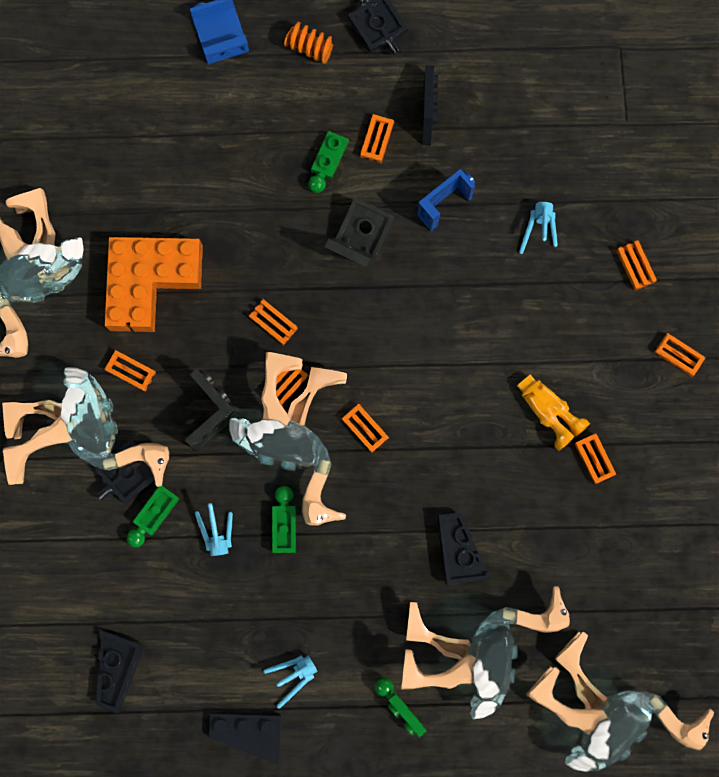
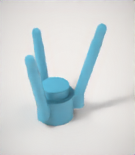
M538 202L535 204V210H531L530 220L519 250L520 254L524 252L535 219L537 223L542 224L543 241L547 239V224L550 223L553 246L557 247L555 213L553 212L552 203Z
M209 503L208 510L213 537H210V540L199 512H195L206 544V551H210V556L228 554V548L232 547L233 513H228L226 539L224 540V535L218 536L213 505Z
M301 655L294 660L263 670L267 674L297 664L294 666L295 672L277 683L278 687L297 676L300 679L305 677L277 704L278 709L290 700L308 681L312 680L314 673L318 672L309 656L303 658Z

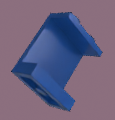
M215 0L209 3H199L190 8L208 64L249 52L248 43L243 34L233 0Z
M460 169L419 202L417 216L430 231L438 226L440 213L434 206L454 190L458 189L467 201L472 199L475 188V181L472 176Z

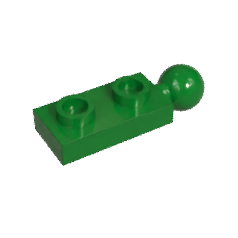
M328 131L311 168V172L316 174L308 181V187L312 192L320 193L325 189L326 182L324 178L332 180L349 143V139Z
M159 486L133 521L139 527L127 534V543L134 548L142 546L145 541L144 534L147 532L153 536L180 498L164 486Z
M281 486L275 492V498L280 503V506H272V553H296V506H289V502L293 499V491L288 486Z
M388 678L378 679L375 683L376 693L388 698L391 703L388 705L389 709L396 717L401 715L406 722L403 725L412 736L416 733L421 737L427 731L426 728L393 691L392 681Z

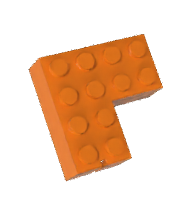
M109 237L105 327L110 331H130L131 327L135 332H155L157 288L201 289L203 245L200 239Z

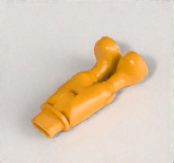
M531 374L517 385L523 392L522 397L525 398L528 405L540 419V423L546 427H551L555 432L557 438L554 446L558 451L590 425L587 419H579L569 412L567 402L562 401L547 386L542 384L540 380L536 381ZM556 416H559L568 424L571 432L558 421Z

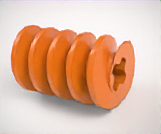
M298 21L289 30L284 46L290 45V48L293 50L298 48V52L302 54L306 51V56L308 57L314 54L315 60L318 61L322 58V63L325 64L333 49V44L331 43L332 36L324 40V33L321 32L316 37V29L308 33V26L305 25L301 30V22Z

